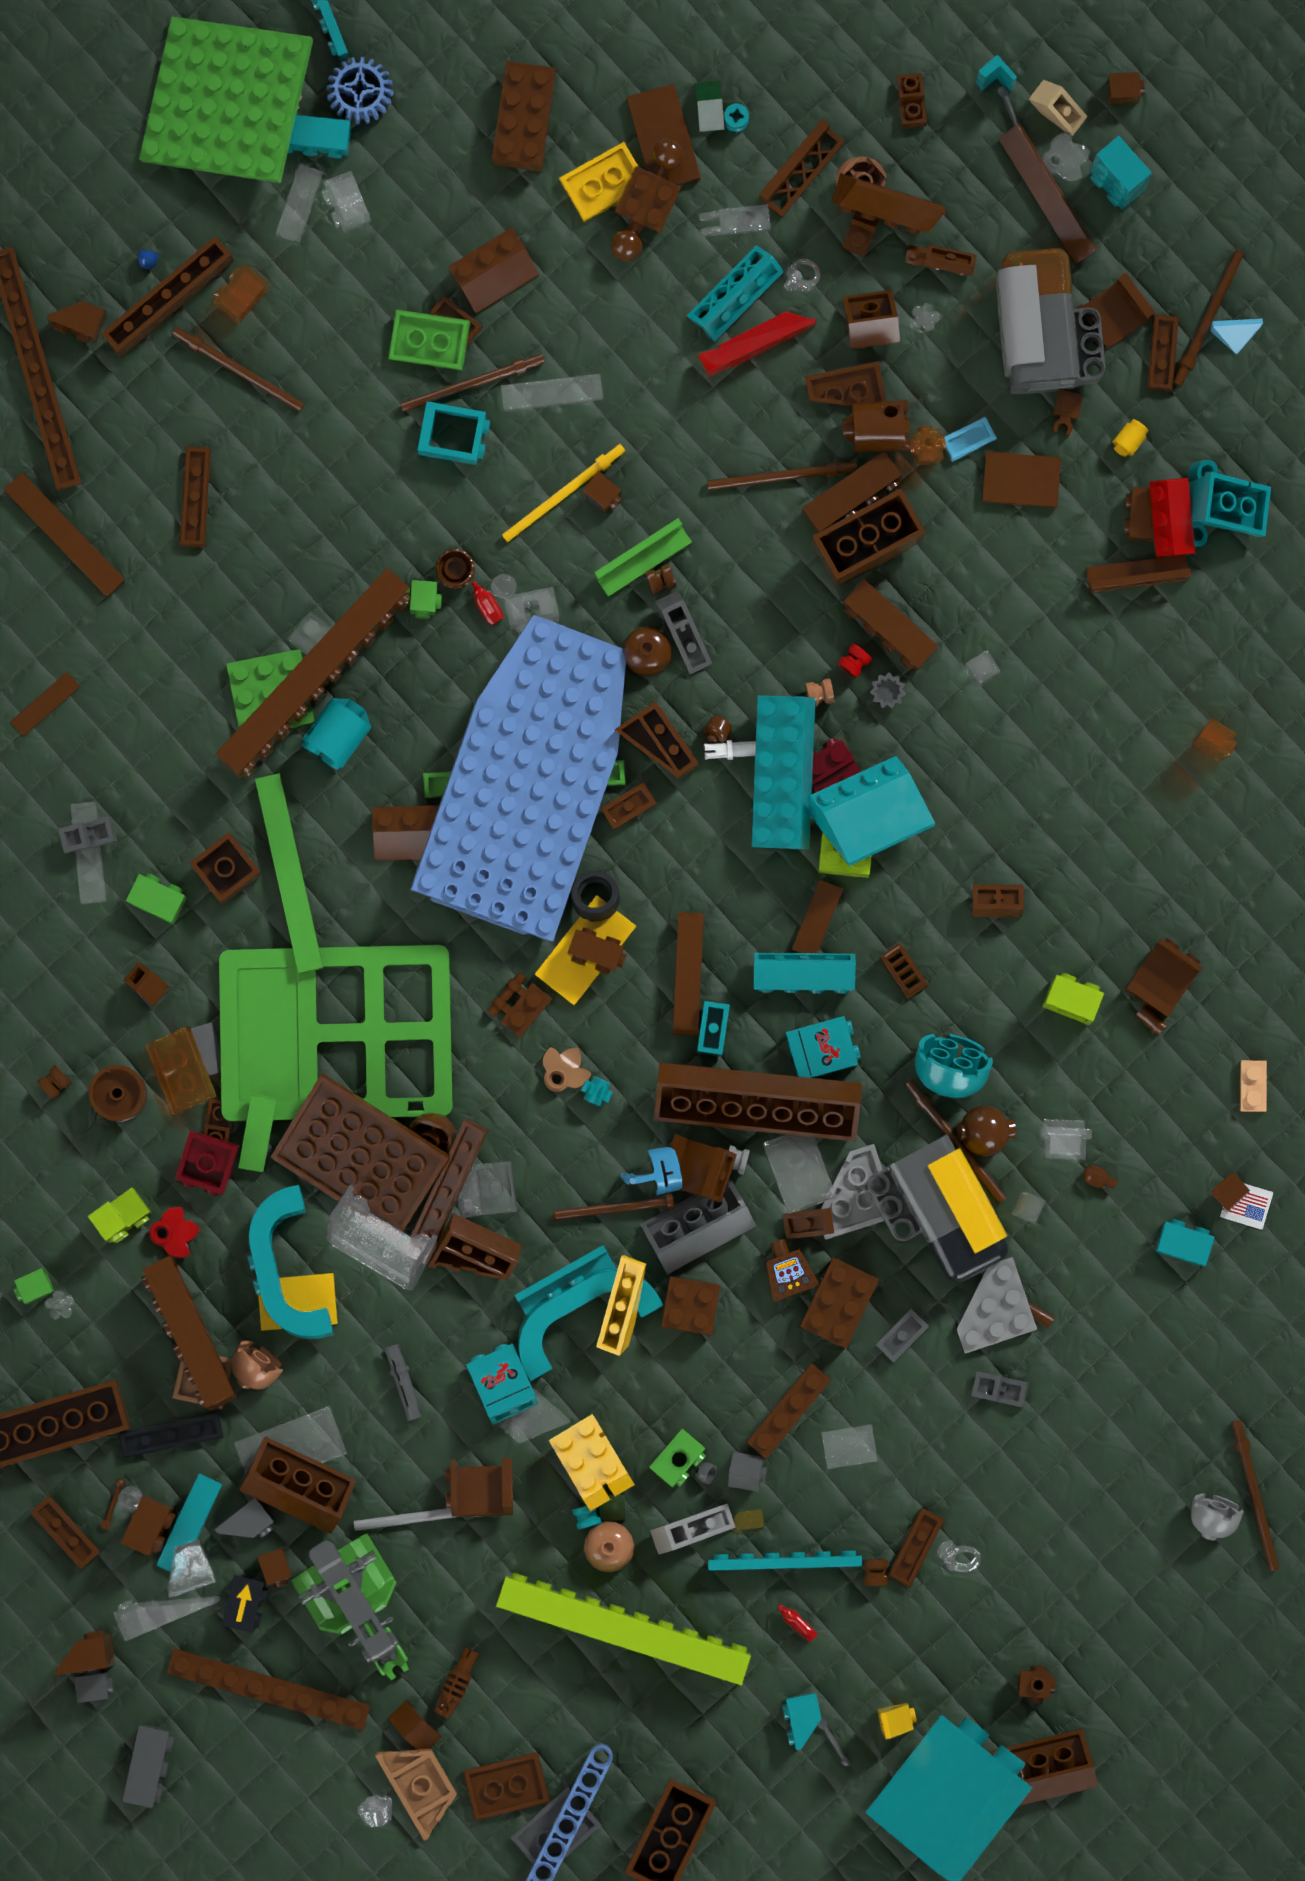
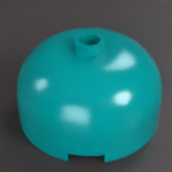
M929 1034L919 1042L915 1056V1071L923 1085L932 1092L949 1098H965L974 1095L984 1087L991 1071L993 1059L988 1058L984 1054V1047L970 1039L949 1034V1039ZM959 1043L965 1048L962 1049L960 1057L955 1058Z

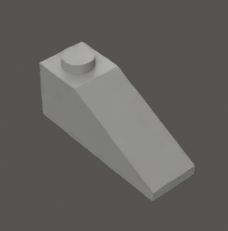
M724 1504L650 1531L659 1555L736 1527L728 1504Z

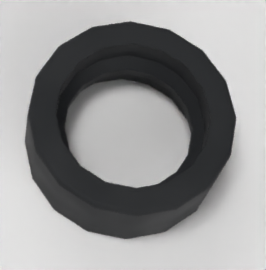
M589 871L582 874L574 882L571 889L572 903L576 913L583 919L592 922L610 918L617 911L620 904L619 887L615 879L601 871ZM592 885H602L609 889L610 900L601 907L591 908L582 903V891Z

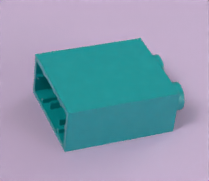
M941 1715L869 1807L866 1814L948 1881H961L1033 1787L1018 1776L1026 1764L1003 1745L998 1748L994 1755L985 1750L982 1745L990 1735L967 1716L957 1727Z

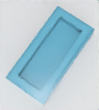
M986 416L941 438V442L952 462L997 440Z

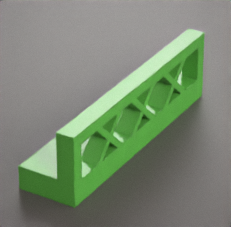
M679 518L594 572L595 579L608 598L645 575L646 571L654 569L692 544V541L682 528L683 524Z

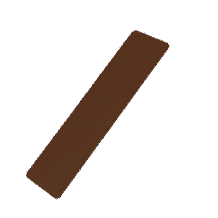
M66 672L11 721V724L22 736H25L79 688L78 683Z

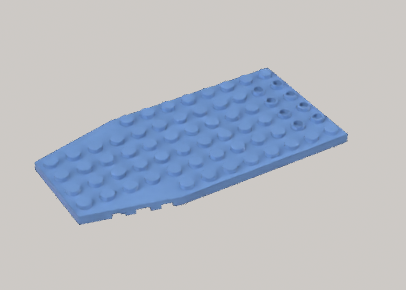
M536 615L530 618L475 702L410 890L431 897L430 900L514 932L523 935L528 933L550 942L554 940L618 754L619 733L615 729L621 723L626 666L622 648Z

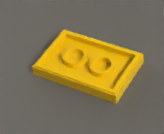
M622 142L561 176L559 181L581 219L585 222L618 203L634 166L638 165L626 144Z
M334 1273L280 1278L284 1299L290 1307L302 1312L327 1308L332 1325L338 1324ZM261 1294L258 1295L261 1331L281 1329L265 1309Z

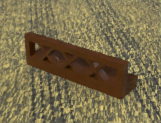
M822 118L760 192L759 200L783 218L844 145L845 141L830 130V124ZM825 135L837 143L832 150L821 151L820 141ZM817 146L818 151L812 152ZM821 155H827L822 161ZM818 156L819 165L816 169L805 170L804 161L807 157ZM802 164V170H797ZM803 174V185L800 188L789 189L790 177ZM806 174H811L806 180ZM786 183V189H781ZM787 193L788 202L782 210L771 202L776 194ZM790 193H795L790 199Z
M1186 554L1086 567V575L1090 594L1188 581L1191 577V569L1187 567Z

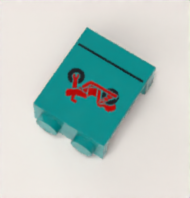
M845 1016L785 1033L797 1077L813 1078L841 1069L857 1067V1060L861 1059L858 1045L853 1046L850 1036L854 1035L851 1021H846Z
M513 1343L510 1345H500L494 1349V1352L486 1356L484 1354L475 1356L471 1359L470 1363L466 1364L493 1425L539 1404Z

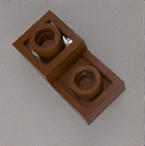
M922 73L897 75L902 129L927 127Z
M210 1098L204 1134L229 1142L232 1121H228L223 1117L221 1099Z

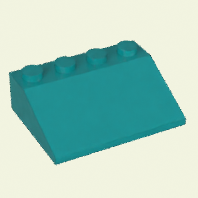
M897 756L810 795L809 815L848 866L935 826V821L909 771Z

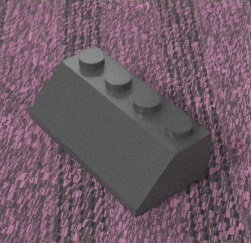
M730 1177L721 1203L693 1195L675 1205L674 1210L667 1209L640 1224L667 1274L756 1227L745 1202Z

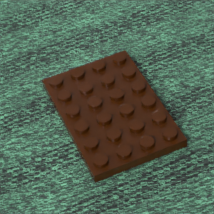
M324 1073L318 1078L270 1157L396 1240L401 1237L449 1159L447 1153Z

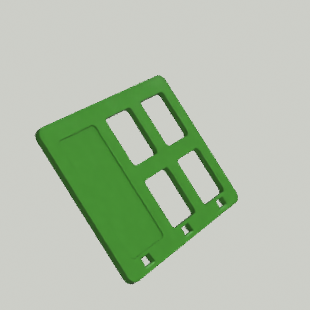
M442 945L319 948L323 967L361 966L364 969L365 1021L353 1024H319L317 1022L316 970L298 974L293 948L226 950L221 953L219 957L222 1115L226 1120L232 1122L247 1121L251 1094L277 1098L273 1121L293 1120L318 1080L317 1046L322 1042L365 1043L367 1095L364 1100L391 1118L419 1117L426 1113H439L447 1116L452 1111L449 952L446 947ZM385 966H431L433 1018L431 1021L388 1023L384 1020L383 969ZM431 1040L433 1042L434 1095L432 1097L388 1098L386 1096L385 1043L387 1041ZM408 1102H423L424 1110L408 1111Z

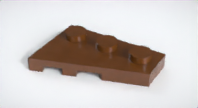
M878 361L805 376L808 397L811 402L851 406L852 403L886 401Z

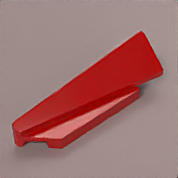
M785 311L720 344L719 348L700 353L697 357L708 378L729 367L733 368L816 326V320Z

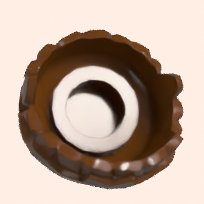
M449 549L443 555H440L436 562L437 579L445 587L452 589L462 588L468 585L474 578V561L467 552L461 549Z

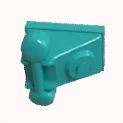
M1212 460L1197 461L1190 466L1188 479L1190 481L1189 492L1195 547L1203 546L1207 542L1208 535L1204 526L1237 531L1257 537L1266 535L1271 487L1219 474L1217 465Z

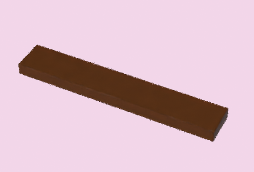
M1021 124L1016 125L998 138L1075 264L1081 263L1098 251Z
M22 472L4 488L5 492L107 598L125 582V579Z
M468 1118L464 1119L449 1151V1159L439 1173L403 1253L423 1265L428 1264L488 1134V1129Z

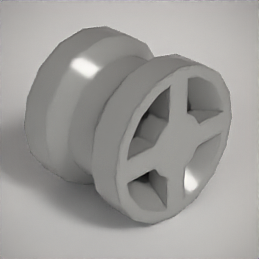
M730 1145L729 1151L737 1154L732 1169L737 1170L738 1174L744 1175L750 1150L744 1149L740 1151Z

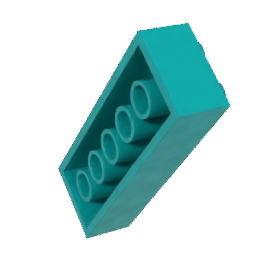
M758 696L752 847L809 850L811 820L809 805L810 795H812L816 698Z

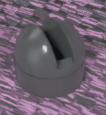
M702 1462L697 1466L699 1471H695L696 1477L701 1482L711 1484L716 1477L717 1466L709 1462Z

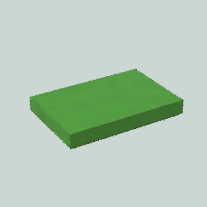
M396 309L388 359L463 371L470 321Z

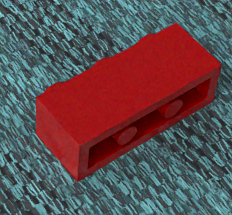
M1188 478L1149 482L1156 557L1195 553Z

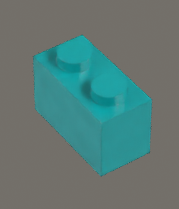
M704 1001L698 1054L722 1057L729 1004Z
M1176 1219L1164 1222L1155 1252L1202 1267L1206 1266L1215 1238L1209 1235L1210 1230L1195 1226L1194 1230L1185 1228V1222Z

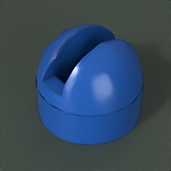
M139 250L138 261L140 266L144 269H152L158 262L159 253Z

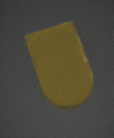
M762 1509L737 1513L734 1517L735 1526L741 1530L764 1527Z

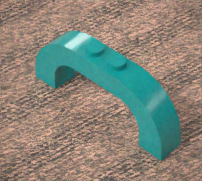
M295 1185L275 1192L259 1206L250 1225L249 1244L252 1255L247 1257L250 1270L256 1271L257 1280H253L256 1295L261 1294L265 1309L273 1321L281 1329L293 1336L304 1339H321L334 1336L329 1310L323 1308L302 1312L293 1309L286 1303L272 1247V1236L278 1224L289 1217L306 1213L301 1188L299 1185Z
M618 1268L599 1269L584 1277L582 1274L577 1275L568 1281L570 1285L563 1289L556 1287L546 1294L547 1298L537 1303L528 1312L519 1330L517 1346L520 1361L530 1381L553 1369L542 1347V1339L547 1327L552 1322L599 1295L612 1292ZM643 1279L638 1313L641 1318L663 1306L659 1296L645 1279Z

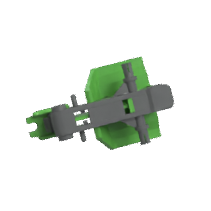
M366 1533L341 1549H337L329 1541H324L312 1548L309 1556L314 1565L293 1578L291 1582L299 1593V1599L302 1600L303 1605H306L319 1629L343 1634L353 1628L358 1637L350 1641L349 1646H353L361 1641L364 1646L361 1652L368 1663L373 1661L381 1675H387L390 1680L396 1678L393 1673L395 1666H400L404 1672L408 1671V1657L390 1628H384V1626L393 1621V1618L389 1617L380 1622L375 1614L387 1606L397 1582L369 1535ZM362 1624H364V1626L366 1627L367 1631L371 1636L368 1639H366V1637L363 1634V1632L365 1631L364 1627L361 1629L359 1628V1626ZM375 1625L379 1632L376 1633L372 1626Z

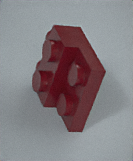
M834 737L822 745L824 748L817 754L813 751L812 790L814 793L861 772L843 739L837 741Z
M190 1130L175 1179L181 1181L180 1184L185 1187L195 1188L197 1186L205 1189L204 1192L214 1196L223 1195L227 1190L239 1145Z

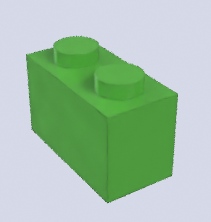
M147 873L146 876L139 874L126 902L174 925L187 899L182 894L183 889L171 883L166 887L159 883L160 878L150 873Z

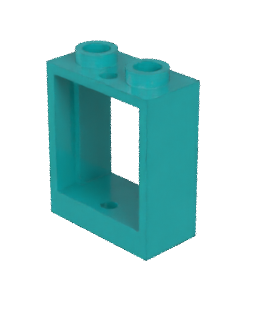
M427 401L419 439L418 454L478 465V460L484 458L486 444H482L483 434L488 435L490 420L486 419V412ZM437 413L478 420L472 453L431 446Z

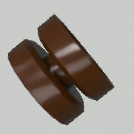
M111 1065L101 1069L93 1077L89 1086V1099L92 1107L100 1116L112 1122H127L135 1119L143 1111L147 1103L148 1090L144 1080L137 1072L122 1065ZM116 1089L122 1091V1095L119 1098L113 1096V1093L117 1092Z

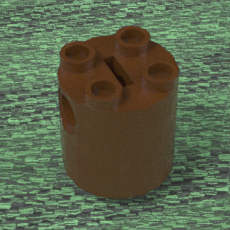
M907 400L852 403L851 414L846 419H842L843 438L853 444L854 453L910 450L909 435H905L910 434L909 419H907V416H904L908 415Z

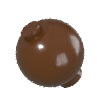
M978 1106L966 1113L961 1121V1125H958L957 1134L959 1140H962V1143L970 1152L979 1156H991L1000 1152L1006 1146L1008 1139L1015 1138L1016 1126L1014 1120L1006 1119V1116L999 1109L992 1106Z

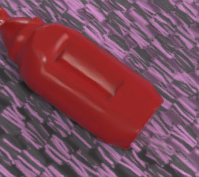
M473 581L471 585L474 587V601L485 621L492 626L504 619L503 611L493 595L477 585L476 581Z
M781 1604L777 1606L785 1623L790 1625L806 1640L811 1642L818 1635L795 1610L783 1608Z

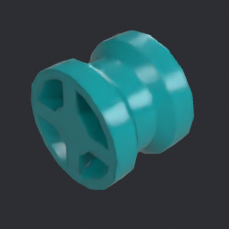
M739 103L728 106L724 113L726 128L736 133L743 131L747 127L749 122L747 108Z
M588 1506L572 1510L573 1515L578 1520L576 1524L577 1530L602 1523L601 1518L596 1513L598 1507L592 1511L589 1510Z

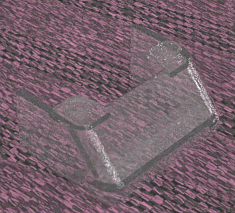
M350 1185L329 1216L326 1240L338 1250L395 1284L412 1291L435 1251L438 1237L433 1234L430 1238L425 1234H421L420 1236L414 1235L412 1238L371 1214L368 1201L359 1195L353 1196L355 1187Z

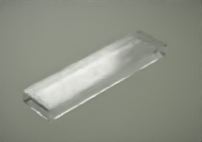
M600 374L501 386L504 412L603 400Z
M96 802L70 804L72 824L86 823L98 819ZM101 846L75 851L81 905L107 902Z

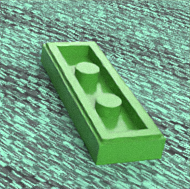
M251 1094L238 1168L264 1172L277 1098Z

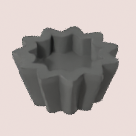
M887 673L885 677L879 675L878 681L872 682L874 688L870 693L875 696L873 702H880L881 708L887 705L893 708L895 703H902L901 697L906 695L902 690L905 687V683L900 682L899 676L892 677L891 673Z

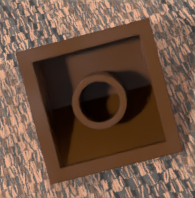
M892 290L842 297L851 349H862L868 346L890 345L900 342L899 319Z

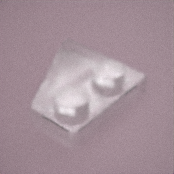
M199 1539L175 1547L167 1588L169 1598L216 1582L215 1574Z

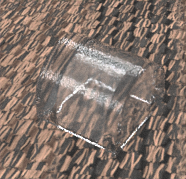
M1022 1191L1012 1215L1035 1225L1045 1200Z

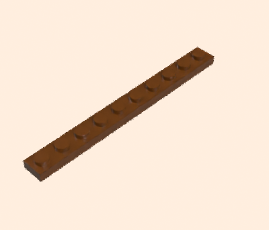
M12 246L1 249L0 294L56 488L60 491L81 485L82 482L14 248Z

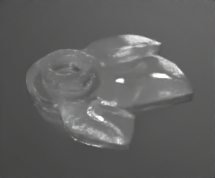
M1064 132L1051 141L1050 150L1044 154L1042 160L1051 174H1059L1066 181H1076L1083 177L1078 166L1087 160L1090 150L1083 145L1072 144L1071 134ZM1051 158H1057L1059 164H1053Z

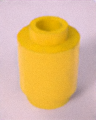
M1132 419L1130 423L1127 422L1112 441L1115 445L1113 449L1122 457L1127 455L1132 457L1147 438L1148 429L1139 421Z

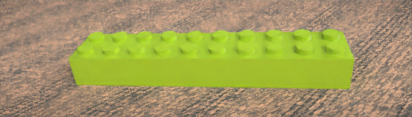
M512 1573L511 1577H505L496 1607L735 1684L742 1685L751 1657L750 1653H747V1647L735 1643L728 1647L722 1645V1639L710 1635L707 1636V1639L697 1637V1631L683 1627L682 1631L673 1629V1623L660 1619L658 1624L648 1621V1615L634 1612V1616L624 1613L625 1608L610 1604V1607L607 1608L600 1605L601 1600L589 1596L582 1600L575 1597L576 1592L562 1588L561 1592L551 1590V1584L537 1580L535 1585L526 1582L528 1577L517 1573Z

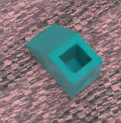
M816 1692L786 1698L787 1704L782 1705L784 1719H790L791 1729L787 1730L789 1744H795L796 1750L802 1749L821 1720Z

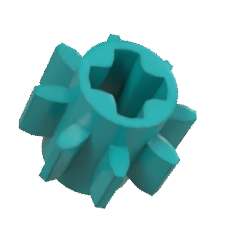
M593 1076L591 1082L585 1080L581 1089L582 1092L586 1093L583 1099L601 1107L603 1101L609 1103L613 1091L608 1090L611 1083Z

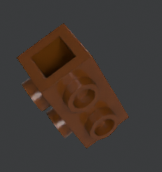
M584 927L582 931L576 929L568 950V956L572 957V962L585 966L586 962L596 965L595 970L608 975L610 971L616 972L617 967H623L627 954L623 953L624 946L620 945V940L606 936L604 940L596 937L597 932Z

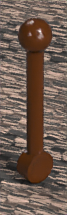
M119 1478L115 1482L116 1490L106 1518L101 1522V1527L104 1530L111 1527L110 1519L121 1488L125 1486L124 1479Z

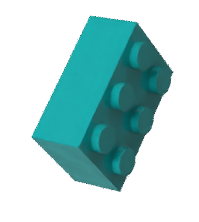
M1117 136L1096 154L1090 171L1092 175L1090 179L1098 188L1102 187L1108 193L1107 198L1115 207L1119 206L1123 210L1145 191L1152 172L1123 139Z

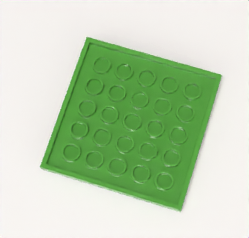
M172 17L139 160L145 163L281 183L313 39L310 36Z

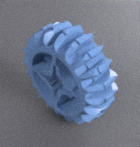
M360 57V63H356L354 58H350L351 65L347 66L346 62L342 61L341 66L343 70L335 67L333 71L336 76H329V82L332 84L326 86V90L330 92L327 95V99L333 102L331 104L332 110L339 109L337 112L339 118L346 114V120L351 121L352 117H355V123L360 124V118H364L365 123L368 124L370 123L369 116H373L375 120H378L377 111L383 114L387 112L383 105L390 106L392 103L388 97L394 95L393 90L389 89L393 86L392 80H386L389 77L388 71L381 72L383 69L381 64L374 67L373 59H370L368 64H365L364 57ZM357 74L353 82L342 85L349 76ZM365 74L375 78L380 88L368 84L365 81ZM361 81L364 90L361 92L359 100L356 91H358ZM340 94L352 97L355 102V108L347 105L341 99ZM375 96H378L374 103L363 108L366 100L375 99Z

